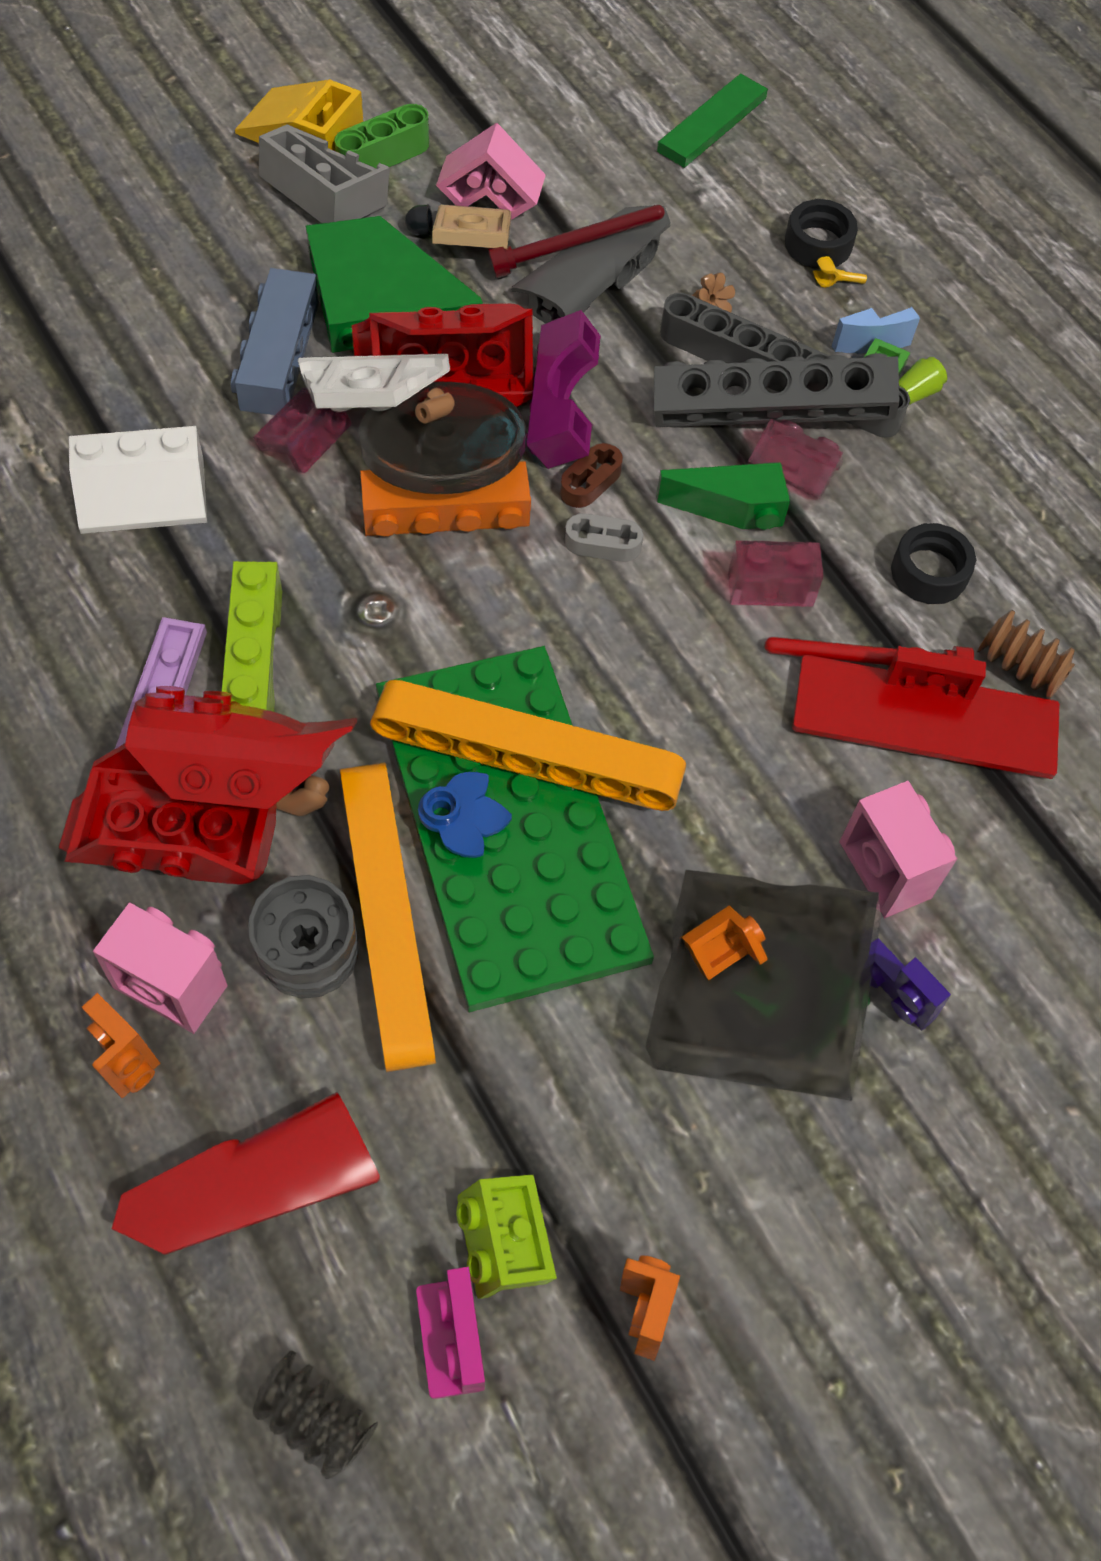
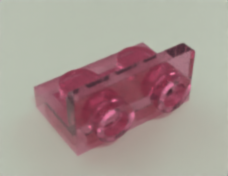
M302 388L253 438L260 450L287 454L296 471L306 473L351 426V420L346 411L336 412L331 410V408H316L308 389Z
M770 419L748 463L781 462L786 484L821 499L835 471L839 470L843 464V452L839 451L840 447L827 438L818 437L816 440L803 434L804 430L791 421L783 420L780 423Z

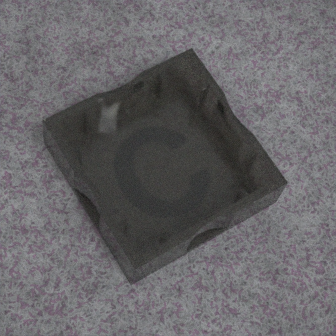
M686 870L672 928L673 946L667 970L660 981L646 1042V1050L654 1068L662 1071L853 1101L881 923L879 892L811 884L797 886L776 885L752 877ZM730 905L743 918L750 915L758 923L766 937V940L761 945L768 960L759 965L747 954L708 981L700 973L682 936Z

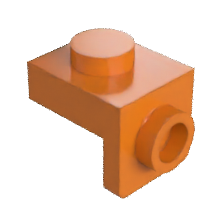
M730 905L682 936L700 973L708 981L747 954L759 965L768 960L761 945L766 940V937L758 923L750 915L743 918Z

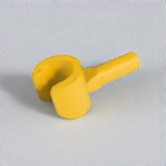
M827 256L817 260L821 270H813L818 284L824 288L834 285L837 281L865 284L867 280L866 274L836 269L832 259Z

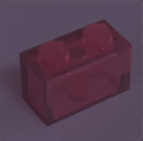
M735 541L728 569L730 604L813 607L823 580L820 543Z

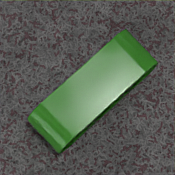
M406 104L344 129L335 136V151L345 156L348 150L359 154L360 162L376 169L379 163L391 167L427 151L429 147L428 111L422 105Z

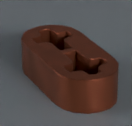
M596 444L590 448L589 456L574 462L561 477L560 496L564 503L575 508L587 507L592 504L620 477L623 460L621 451L611 444ZM597 462H598L599 464H602L598 469H597ZM586 482L585 489L583 487H580L583 483Z

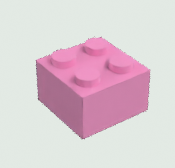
M909 781L860 799L839 841L884 919L932 899L957 861L950 838L940 832L930 816L928 803L923 796L915 792Z
M129 902L95 947L93 953L115 990L195 1034L228 986L221 969L222 964L214 950L215 945L210 939L195 930H190L186 934L173 927V921L160 910L148 907L145 911Z

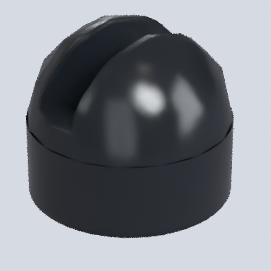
M429 204L414 206L406 214L405 225L413 235H432L433 217Z

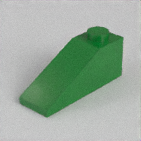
M781 462L660 470L656 493L657 503L740 529L759 528L766 530L774 527H783L790 504Z

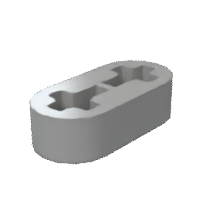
M577 514L567 521L564 540L567 549L573 554L628 562L639 556L644 536L641 527L627 519L593 514ZM580 531L588 532L587 538H580ZM620 537L629 538L628 544H621Z

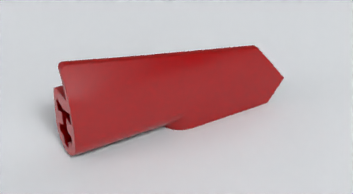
M338 1092L242 1142L238 1139L224 1141L121 1194L111 1229L166 1255L375 1184L380 1180V1175Z

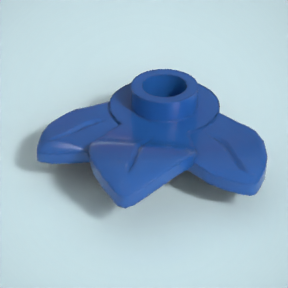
M464 772L455 775L446 787H435L429 790L419 802L418 815L420 821L429 830L438 832L443 845L452 853L468 858L482 857L484 855L483 837L499 833L512 820V814L505 807L485 796L489 784L488 774ZM438 808H446L450 811L445 816H438L433 812Z

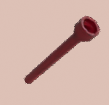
M653 205L512 249L511 246H508L507 249H504V247L488 248L496 278L510 275V270L517 268L516 264L661 220L665 215V210L661 205Z

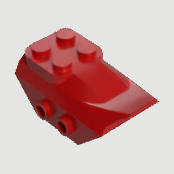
M512 303L470 304L461 307L457 311H442V309L437 307H425L418 312L369 313V318L352 325L354 356L448 354L450 371L398 406L390 408L411 419L418 420L415 413L416 406L424 402V399L428 397L427 393L434 388L442 389L444 394L449 392L455 400V406L450 414L430 423H441L447 419H465L470 422H480L486 418H496L531 400L533 397L532 309H525L518 304Z
M157 686L156 693H147L143 698L135 702L128 725L125 747L170 799L270 809L322 767L335 745L334 742L353 730L357 723V718L302 723L273 711L240 705L236 701H231L232 694L228 692L204 691L203 697L185 695V689L181 687Z
M124 743L93 762L86 789L72 801L59 849L67 853L64 862L113 866L120 871L136 873L141 869L160 870L169 876L184 877L194 881L237 885L249 884L259 879L267 866L276 826L277 803L270 809L170 799L127 750Z

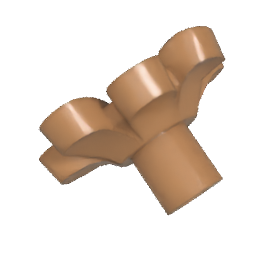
M723 273L707 274L701 278L702 289L696 290L693 296L731 313L732 306L727 302V299L735 296V288L733 285L724 286L726 277Z

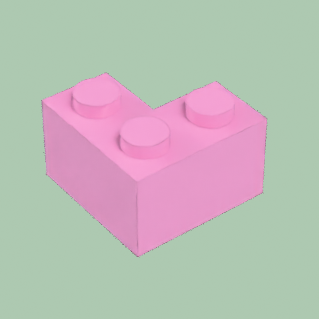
M495 123L446 156L436 186L456 206L468 207L487 195L499 209L510 210L512 220L537 205L546 174L498 123Z

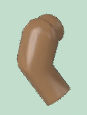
M434 388L427 393L428 397L424 399V402L417 404L415 413L420 422L424 424L430 423L450 414L455 406V400L449 392L444 394L442 389Z

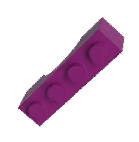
M582 310L541 325L540 340L537 345L536 372L533 376L534 389L532 402L530 403V421L528 433L526 434V443L529 451L534 456H537L547 469L589 456L592 424L569 397L577 382L589 370L598 365L601 335Z

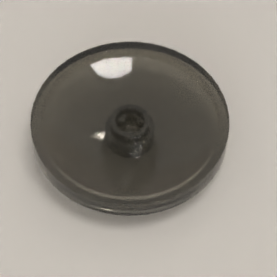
M433 382L396 407L383 411H375L369 408L359 426L360 450L368 468L379 478L396 487L426 494L468 492L500 480L518 465L525 451V422L520 411L512 402L490 389L461 382ZM440 388L444 391V394L449 392L455 400V406L450 414L426 424L418 420L415 413L416 406L424 402L430 390Z

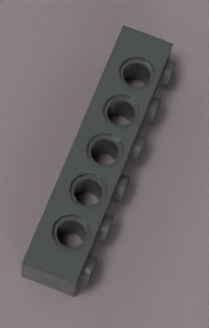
M881 353L870 354L864 358H846L842 355H831L821 360L789 357L783 361L766 362L760 358H751L743 363H725L721 360H709L704 364L686 365L683 362L673 361L664 364V366H654V415L656 427L896 419L899 406L898 356L888 357ZM857 381L862 383L865 388L852 390L847 384ZM811 383H819L824 386V389L813 392L808 390L806 386ZM776 384L782 386L784 390L779 393H770L766 388ZM731 386H739L744 389L742 393L737 395L729 394L725 390ZM694 387L704 390L698 396L686 394L689 389Z

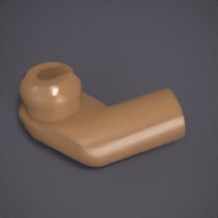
M316 776L308 777L305 780L304 788L291 791L277 802V810L296 816H305L322 808L328 800L325 795L329 791V783Z

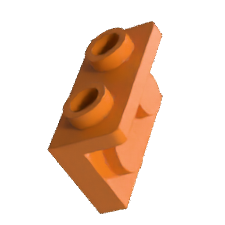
M96 993L81 1007L93 1021L86 1028L87 1031L105 1050L93 1062L92 1066L121 1098H124L130 1091L135 1093L144 1088L155 1074L154 1069L161 1063L142 1037Z
M641 1255L638 1261L626 1259L620 1291L639 1297L628 1334L638 1338L634 1354L655 1361L680 1275L671 1273V1266L668 1263L654 1257Z

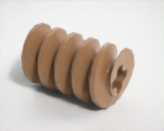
M1011 610L998 619L980 644L977 652L990 646L987 660L993 662L1004 655L1002 669L1004 671H1008L1018 664L1016 678L1021 681L1033 674L1031 688L1037 690L1046 683L1049 684L1046 698L1051 699L1076 665L1072 663L1075 649L1071 647L1059 655L1057 653L1060 642L1058 638H1055L1046 645L1042 644L1045 630L1041 628L1031 636L1028 635L1030 621L1026 619L1015 627L1012 624L1016 612Z

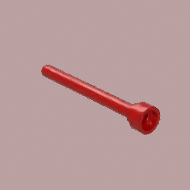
M770 637L764 643L765 650L770 654L799 657L810 655L832 660L890 665L897 649L781 637ZM954 646L952 650L945 649L944 653H940L951 656L962 655L974 660V650L971 647Z

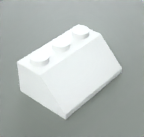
M196 426L69 436V471L80 534L207 523L204 460Z

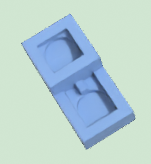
M911 307L879 318L872 308L840 318L831 347L835 352L863 354L867 353L875 338L899 348L909 346L912 343L920 317Z

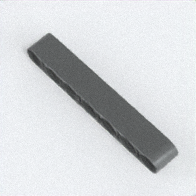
M674 293L669 295L664 302L660 327L662 339L668 344L706 361L721 360L725 363H743L751 358H760L766 362L783 361L789 357L821 360L829 356L689 294ZM857 381L847 384L852 390L865 388L862 383ZM811 383L806 388L810 391L818 392L823 390L824 386L819 383ZM776 384L767 387L776 392L784 390L782 386ZM899 386V406L896 419L850 420L844 422L879 437H892L901 428L909 406L910 396L904 388Z

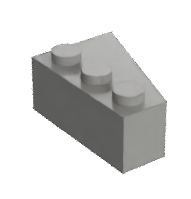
M288 124L259 136V176L321 223L360 219L387 206L390 167L379 163L376 169L360 162L359 154L350 150L346 152L345 156L329 149L328 141Z

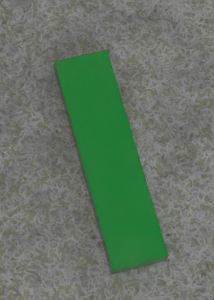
M740 73L659 140L657 152L685 168L766 99L768 88Z

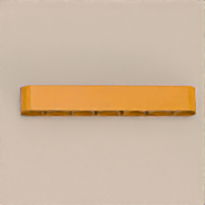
M389 680L385 683L370 721L371 728L376 733L391 740L659 811H669L676 806L686 770L685 760L676 753L401 680Z
M386 763L340 769L386 1073L436 1064L434 1044Z

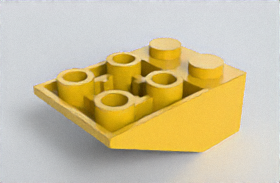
M330 79L271 88L236 127L235 134L259 143V136L288 124L328 141V148L335 151V136L337 133L363 122L361 91Z

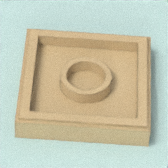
M440 205L433 226L432 244L485 248L504 247V249H507L511 226V211L507 209Z

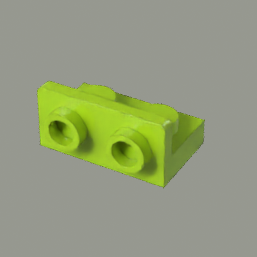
M534 1174L479 1179L458 1194L456 1216L460 1228L464 1231L468 1251L467 1267H469L470 1279L474 1283L478 1299L489 1298L501 1290L545 1285L557 1279Z

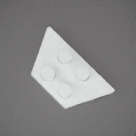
M448 354L307 357L298 359L301 377L315 407L331 408V410L336 412L347 411L357 407H370L375 411L396 407L450 371Z

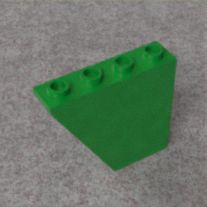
M381 216L306 225L309 258L313 274H316L318 296L332 353L354 350L352 325L369 318V313L418 312L425 307H437L442 309V311H457L466 305L483 304L479 295Z

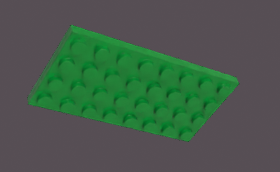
M545 646L394 679L572 725ZM388 681L376 683L378 699L385 683ZM390 739L469 1013L653 963L654 955L597 794ZM464 772L488 774L489 784L485 796L500 803L512 814L511 822L502 831L489 837H483L484 855L477 858L463 857L445 848L439 833L426 828L418 815L419 802L429 790L435 787H446L455 775ZM438 808L433 813L438 816H445L450 811L446 808Z

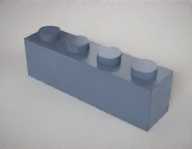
M270 268L266 283L260 284L258 289L259 306L257 311L251 312L249 319L250 335L248 340H243L241 343V364L239 369L233 370L231 377V391L237 394L240 411L287 417L300 371L298 359L304 357L319 304L316 274Z

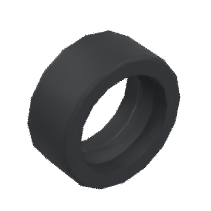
M825 199L804 201L793 209L789 217L785 233V248L790 256L802 265L820 269L817 260L827 256L832 259L835 267L848 260L853 250L858 232L857 220L849 209L837 202ZM811 227L823 228L833 232L839 239L831 241L818 240L810 237L803 229Z
M923 523L910 528L902 536L894 554L891 571L893 580L900 590L913 600L926 604H945L957 599L966 589L974 572L977 559L974 547L965 535L953 527L943 524ZM929 550L940 553L951 561L956 568V574L950 577L928 575L915 566L910 558V554Z

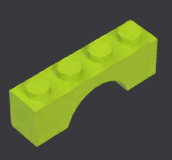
M233 561L222 692L231 693V701H236L243 706L256 707L273 712L275 707L273 683L274 637L276 627H280L283 593L277 562Z

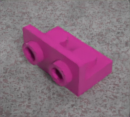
M469 1267L447 1270V1281L420 1285L416 1289L429 1396L432 1399L475 1393L485 1389V1377Z

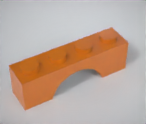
M526 461L486 463L474 482L462 489L451 492H435L424 489L412 482L402 468L360 470L365 536H391L409 533L431 534L434 532L460 530L469 532L477 529H514L530 526L531 496Z

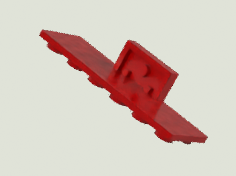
M898 646L888 670L804 655L800 665L792 729L795 732L1053 779L1057 774L1060 704L1056 700L980 687L986 677V662L973 660L962 655L951 656L929 652L918 647L907 648Z

